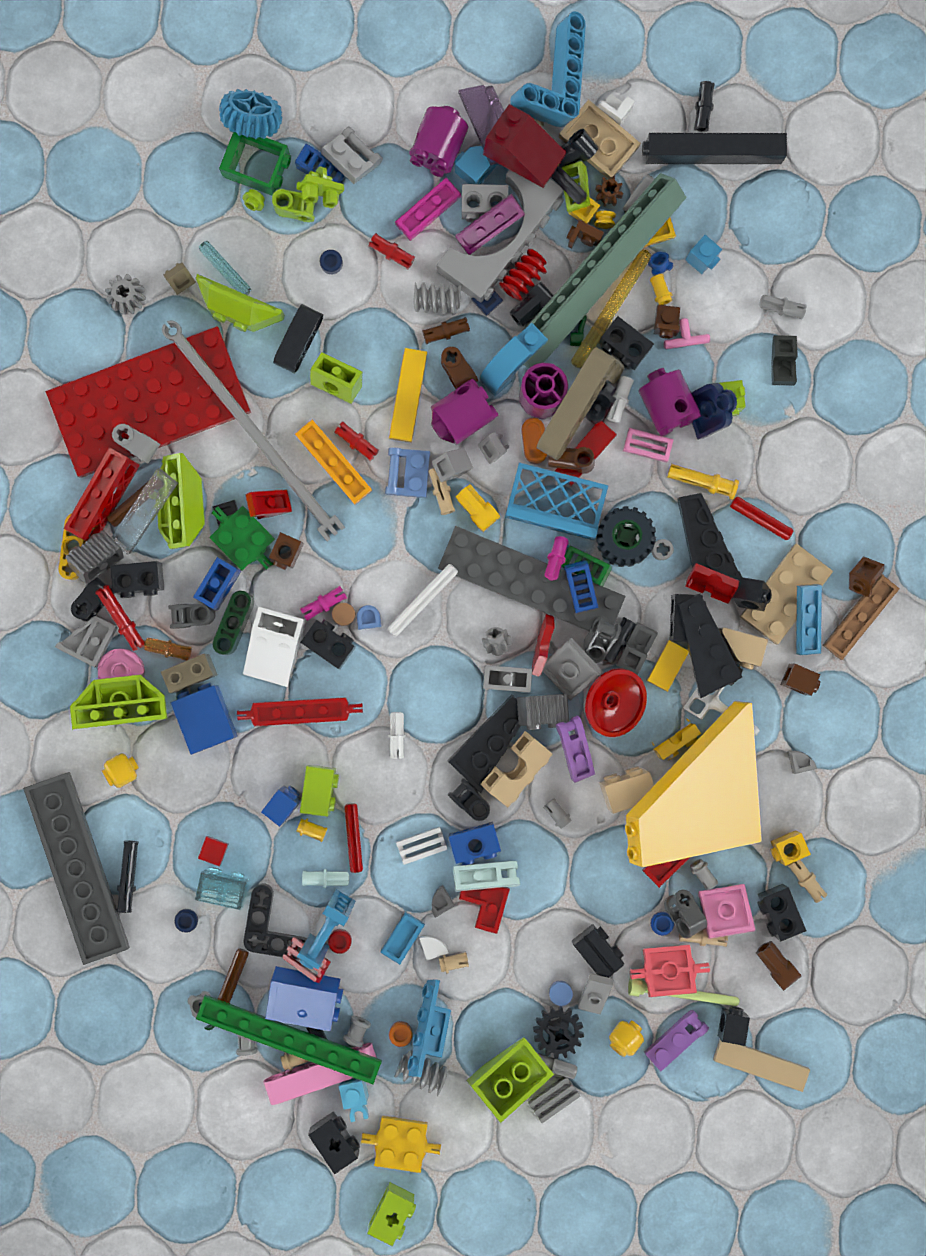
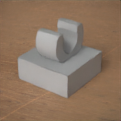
M493 432L478 444L489 464L497 461L509 448V445L503 446L501 443L502 434L496 435Z

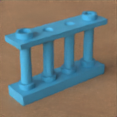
M337 889L335 890L322 913L326 916L324 925L317 936L309 934L297 958L301 959L300 963L309 969H313V967L319 969L329 948L326 940L335 926L340 924L344 927L356 901Z

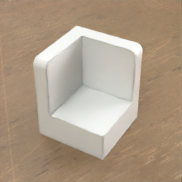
M610 94L605 101L602 100L599 103L598 108L621 126L632 112L635 101L627 96L622 102Z

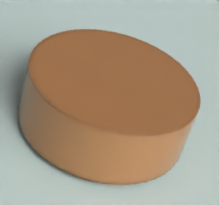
M339 603L332 611L333 620L341 626L350 625L356 616L354 608L348 603Z

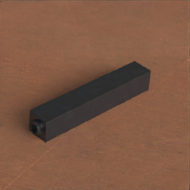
M649 133L647 140L642 143V156H646V164H782L787 156V133Z

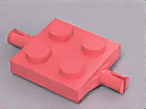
M690 945L643 949V968L630 969V974L639 973L630 975L631 980L645 978L649 997L697 993L696 973H709L710 968L701 969V967H709L708 962L695 964L691 955Z

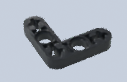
M261 883L251 893L243 940L244 946L253 953L283 957L284 954L288 953L286 949L289 946V940L295 937L305 943L307 938L268 931L274 891L269 884ZM265 889V893L269 897L264 898L262 906L254 907V903L258 905L260 902V896L256 892ZM256 911L262 912L265 916V921L261 924L255 923L252 919V915ZM257 935V940L265 941L266 936L269 937L267 949L263 948L265 943H258L256 946H252L253 943L249 939ZM275 938H279L284 942V948L280 951L274 950L271 946V942ZM293 955V958H294V959L300 960V959L297 958L295 955Z

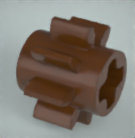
M615 176L608 180L603 177L602 185H596L595 191L599 192L596 201L601 200L604 203V207L611 203L613 206H616V198L622 199L624 194L619 191L623 183H617Z

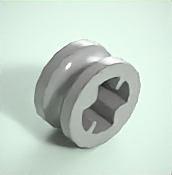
M660 539L654 543L651 553L657 560H666L673 554V545L669 540ZM659 544H662L663 547H668V551L665 552L666 556H662V553H657V549L660 547Z

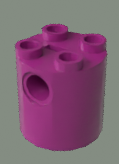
M430 106L426 109L414 144L409 151L411 156L410 162L417 167L424 166L430 169V172L437 177H443L444 173L452 171L454 161L469 128L467 122L461 118L460 113L450 106Z
M550 363L536 364L528 369L522 378L519 401L525 412L534 418L542 420L552 417L567 394L568 381L566 375L561 368Z
M664 368L653 371L647 375L649 383L638 390L651 420L661 437L671 433L678 426L683 428L693 423V420L701 416L686 380L679 369L669 373Z
M471 379L431 406V426L440 439L458 445L499 415L493 405H489L486 401L489 397L483 387H479L475 380Z

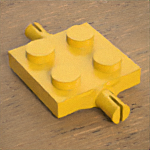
M381 1116L380 1128L376 1135L362 1133L361 1143L375 1145L376 1156L374 1166L421 1173L422 1160L426 1153L440 1155L441 1144L427 1143L426 1132L428 1122Z

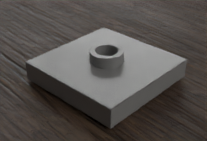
M570 638L547 659L542 672L563 694H567L568 699L571 701L599 677L603 671Z

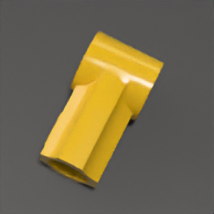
M471 484L455 496L462 507L471 515V520L482 532L500 518L495 508L489 502H485Z

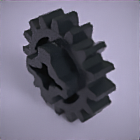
M550 1006L548 1014L542 1010L543 1018L536 1017L535 1019L539 1026L533 1027V1032L537 1033L534 1036V1041L540 1042L538 1049L543 1050L545 1048L546 1056H549L551 1052L554 1053L555 1059H558L559 1054H563L564 1058H567L568 1051L575 1054L574 1046L581 1047L582 1045L578 1038H584V1033L579 1031L583 1028L582 1022H577L579 1020L578 1014L571 1016V1008L564 1012L562 1006H559L557 1011ZM570 1022L574 1027V1034L568 1030ZM561 1028L563 1034L558 1033L556 1036L554 1030L559 1031ZM543 1030L549 1034L548 1041L543 1037Z

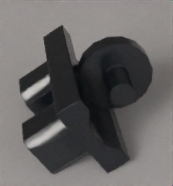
M605 382L585 416L587 420L592 423L604 422L617 399L613 397L616 391L614 386Z

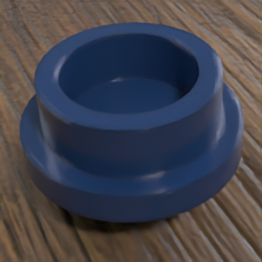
M182 909L175 916V926L181 932H191L198 925V916L191 909Z

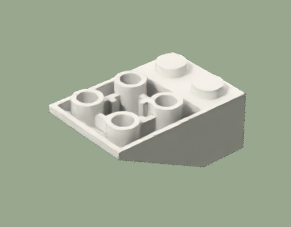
M258 607L251 631L243 675L288 687L307 620Z

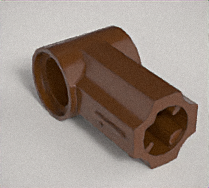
M587 447L578 449L566 448L558 460L550 456L548 457V467L577 470L583 474L591 472L595 466L594 454ZM586 456L590 458L587 464H580L578 462L581 457Z
M772 941L764 943L758 948L757 956L771 972V977L783 991L802 977L795 966L789 960H786Z

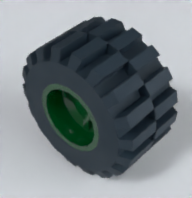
M623 506L622 509H619V507L615 508L613 512L607 513L605 518L602 519L596 536L597 548L599 552H602V557L610 561V564H618V567H631L634 564L641 563L650 554L656 542V529L652 526V519L646 517L647 513L644 511L642 513L639 512L636 507L629 509V506Z

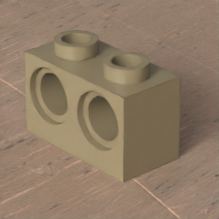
M209 654L199 655L161 671L169 693H177L218 675Z

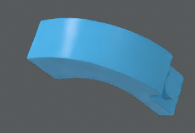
M531 323L517 337L514 336L496 354L483 370L480 381L494 396L498 395L512 382V378L519 368L545 345L548 339Z

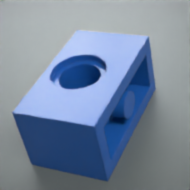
M217 557L193 598L214 610H219L242 571Z
M284 785L277 790L261 813L280 827L302 800L299 797L300 792L290 785L288 788Z
M493 822L448 834L456 864L461 863L462 866L474 863L476 858L484 857V860L491 859L497 856V852H501ZM473 839H478L481 841L482 846L479 850L474 851L469 848V842Z

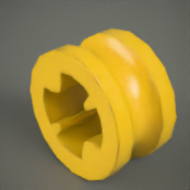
M605 210L596 212L595 218L597 220L595 221V227L601 229L613 228L615 226L613 219H615L616 214Z

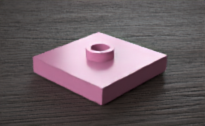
M745 884L698 892L702 913L707 920L706 931L708 939L754 932L756 930Z

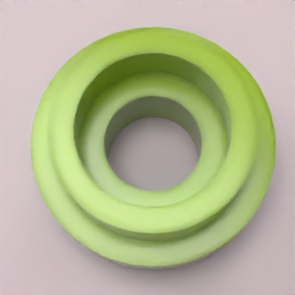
M250 189L242 196L244 204L248 209L261 211L264 208L265 198L257 190Z

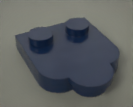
M710 383L691 392L701 415L693 420L692 423L697 440L704 439L731 425L733 419L732 412L737 406V398L731 390H724L719 383Z

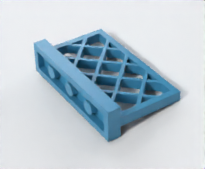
M519 463L505 518L594 540L597 535L608 485ZM522 469L531 471L536 480L525 486L520 478ZM551 476L554 477L558 486L547 492L541 480ZM538 482L544 494L533 500L527 488ZM569 482H574L579 487L580 492L569 497L563 486ZM518 483L522 486L519 490H517ZM592 487L601 489L600 499L592 503L586 491ZM560 488L566 500L555 505L549 494ZM524 490L530 502L524 506L513 504L515 495ZM583 494L589 505L577 511L572 499ZM546 496L553 508L543 512L538 509L535 502ZM569 502L575 514L568 518L561 516L557 509ZM597 503H599V504H598L597 511H596L594 505H596ZM532 504L535 509L528 508V506ZM591 507L595 514L594 524L584 522L580 513ZM555 510L557 515L551 514L550 512ZM575 516H577L578 519H579V521H578V520H574V519H572V518L575 517Z

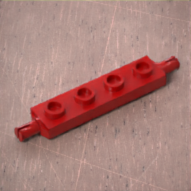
M346 697L253 703L251 710H238L237 715L246 714V716H237V720L251 719L254 726L347 721L349 713H363V709H354L363 707V703L349 704Z

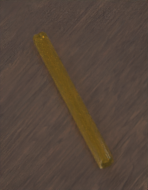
M642 249L637 254L573 356L571 364L576 368L581 369L588 356L598 344L652 256L647 250Z

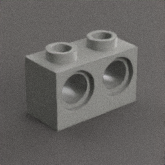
M462 184V219L472 223L493 208L490 205L492 202H501L508 196V185ZM470 201H476L479 206L471 208L467 204Z

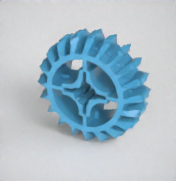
M236 89V92L229 91L221 99L219 106L220 121L224 127L229 128L230 132H236L238 136L244 135L247 138L253 137L255 139L257 137L265 139L266 136L272 137L273 134L278 133L282 123V111L278 101L272 100L271 96H265L263 92L258 93L255 90L248 91L245 89L241 91Z

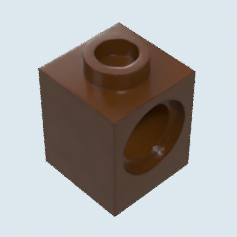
M280 532L269 558L274 560V566L286 570L287 566L293 569L304 543ZM290 547V557L286 559L281 558V549Z
M795 663L789 664L780 685L805 696H812L819 689L821 674Z

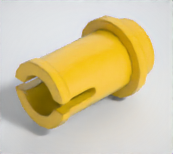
M658 274L651 277L650 282L656 295L655 302H658L659 305L670 303L673 294L668 290L664 275Z
M301 818L296 832H299L300 836L304 834L322 842L327 828L309 822L308 818L306 820Z

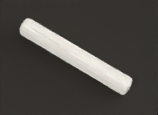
M448 564L388 627L389 632L394 636H398L458 573L457 569L453 565Z

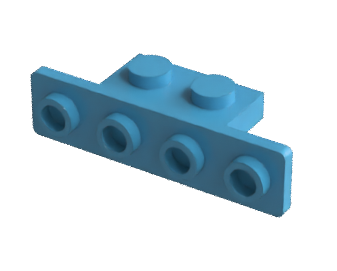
M427 980L422 990V997L424 998L422 1007L418 1011L417 1020L419 1023L417 1031L413 1036L412 1044L414 1048L407 1066L409 1070L408 1076L410 1077L422 1076L426 1055L442 1058L451 1010L435 1006L440 980Z

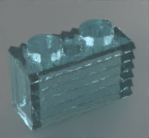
M208 867V870H204L200 874L195 900L241 910L245 904L250 879H245V875L242 873L231 872V875L222 874V870L219 868Z

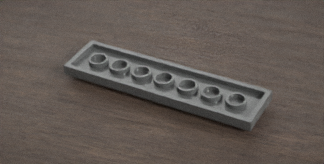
M457 526L453 530L438 567L439 570L443 571L448 564H451L458 571L456 577L587 631L591 630L597 617H602L603 621L614 625L626 597L593 583L599 608L576 613L564 570L560 569L557 580L550 581L545 577L547 563ZM586 579L574 581V585L585 583L587 581ZM589 588L578 590L576 594L588 592ZM591 597L578 600V604L592 601Z
M67 772L24 787L23 789L83 965L128 950L130 946L71 773Z

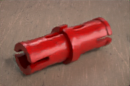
M377 233L371 238L372 242H369V247L385 255L387 260L390 261L392 259L407 270L413 264L412 261L415 260V256L399 248L397 243L394 242L392 244Z
M342 421L339 424L340 427H337L334 433L349 443L351 449H356L369 461H372L374 459L373 456L378 454L379 449L365 440L363 434H358Z

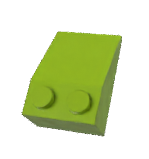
M523 1037L486 1062L466 1081L498 1121L502 1123L554 1074Z

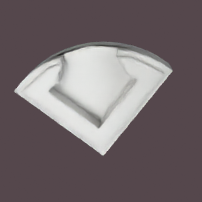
M421 936L419 938L426 960L449 953L446 945L439 939L432 936Z

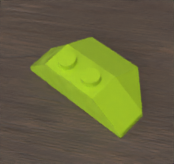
M200 274L196 275V281L206 306L212 314V318L219 322L225 323V321L233 323V327L240 331L246 332V330L255 332L283 321L285 318L283 311L279 308Z
M183 453L163 456L158 476L162 478L165 485L156 493L158 529L164 540L168 543L169 549L189 547L205 525L202 478Z
M142 675L93 680L76 701L70 705L72 730L167 719L165 695Z

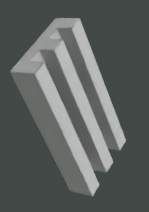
M562 1077L528 1101V1104L534 1110L536 1116L539 1117L540 1122L544 1123L578 1099L580 1094L569 1078ZM563 1085H568V1087L563 1089L561 1092L554 1095L541 1106L537 1107L536 1104L544 1100L546 1097H548L553 1092L561 1088ZM572 1091V1094H570L569 1096H567V1097L564 1098L562 1101H560V1102L557 1103L555 1106H553L552 1108H550L549 1110H547L545 1113L542 1114V1112H543L544 1110H546L547 1108H549L551 1105H553V1104L556 1103L558 1100H560L561 1098H563L564 1096H566L568 1093H570V1092Z

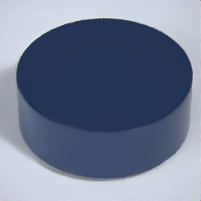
M326 250L320 256V266L325 273L333 275L342 269L343 260L340 253L336 250Z

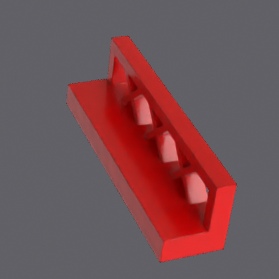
M109 447L63 529L85 541H88L90 533V536L100 533L108 522V515L117 507L140 465Z

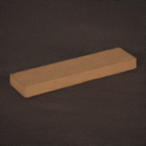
M881 574L872 585L870 597L863 595L822 646L838 659L843 660L900 588Z

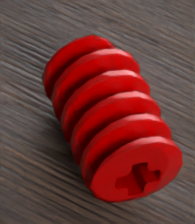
M528 249L527 255L521 257V262H516L515 269L509 270V276L503 277V283L499 282L500 287L510 297L522 301L523 298L520 292L528 294L529 291L526 286L528 285L532 288L535 286L532 279L541 280L538 272L547 273L544 265H547L546 260L534 249Z

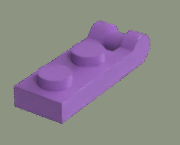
M579 716L572 717L569 722L556 724L570 777L574 783L595 775L585 731ZM574 730L575 734L569 736L568 732Z
M692 1009L648 1047L644 1053L662 1071L695 1040L703 1036L709 1030V1027L705 1022H701L698 1019V1014ZM689 1024H691L694 1027V1029L690 1032H688L685 1028Z

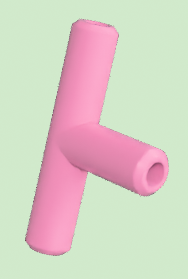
M683 318L679 321L682 338L665 340L664 348L672 349L706 344L710 342V335L691 336L688 319Z

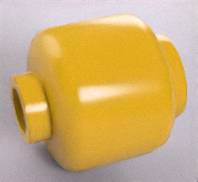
M121 753L107 760L104 763V769L101 771L110 787L114 785L116 788H121L136 779L137 774L135 770L139 769L133 757L128 758L125 754Z
M632 1020L629 1023L620 1021L609 1035L610 1047L622 1057L626 1055L633 1056L644 1042V1037L640 1033L642 1028Z

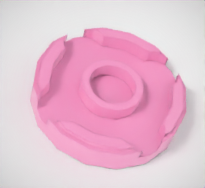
M119 648L107 652L102 656L97 667L98 679L142 675L144 677L145 673L141 658L128 649Z

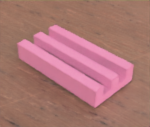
M629 428L623 451L667 463L674 439ZM632 435L665 443L667 447L632 439ZM630 444L664 452L665 455L630 447Z

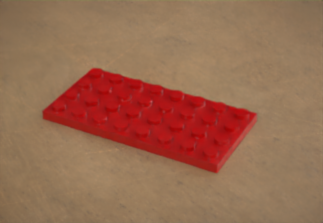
M216 326L187 337L188 342L245 413L250 414L251 410L219 327ZM175 343L45 391L79 478L96 472L109 447L130 459L136 457L129 450L114 441L112 432L119 424L129 425L141 434L147 435L158 442L160 448L235 419ZM123 432L121 437L128 439L129 435Z

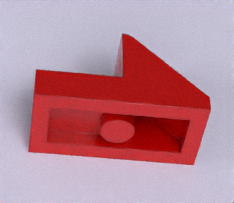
M287 489L257 491L245 494L250 517L264 519L292 512Z

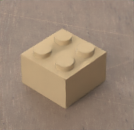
M637 766L625 770L626 774L621 776L615 773L603 777L604 781L599 782L607 809L614 814L633 808L654 786L649 771Z

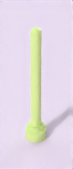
M641 978L629 979L628 994L630 996L639 997V995L648 993L647 983L644 980H641ZM701 991L693 994L670 996L730 1006H738L740 1003L739 998L735 996Z

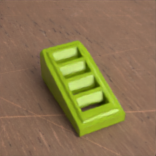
M579 161L562 167L571 178L579 175V178L574 179V181L580 183L579 186L587 193L585 202L573 204L572 201L574 200L564 191L567 212L590 206L586 165Z

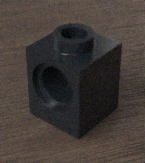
M738 577V589L732 597L733 601L740 608L765 611L766 605L770 603L772 597L771 589L765 581Z
M730 1006L729 1009L722 1008L717 1035L722 1042L746 1046L750 1017L743 1012L744 1009L736 1006Z

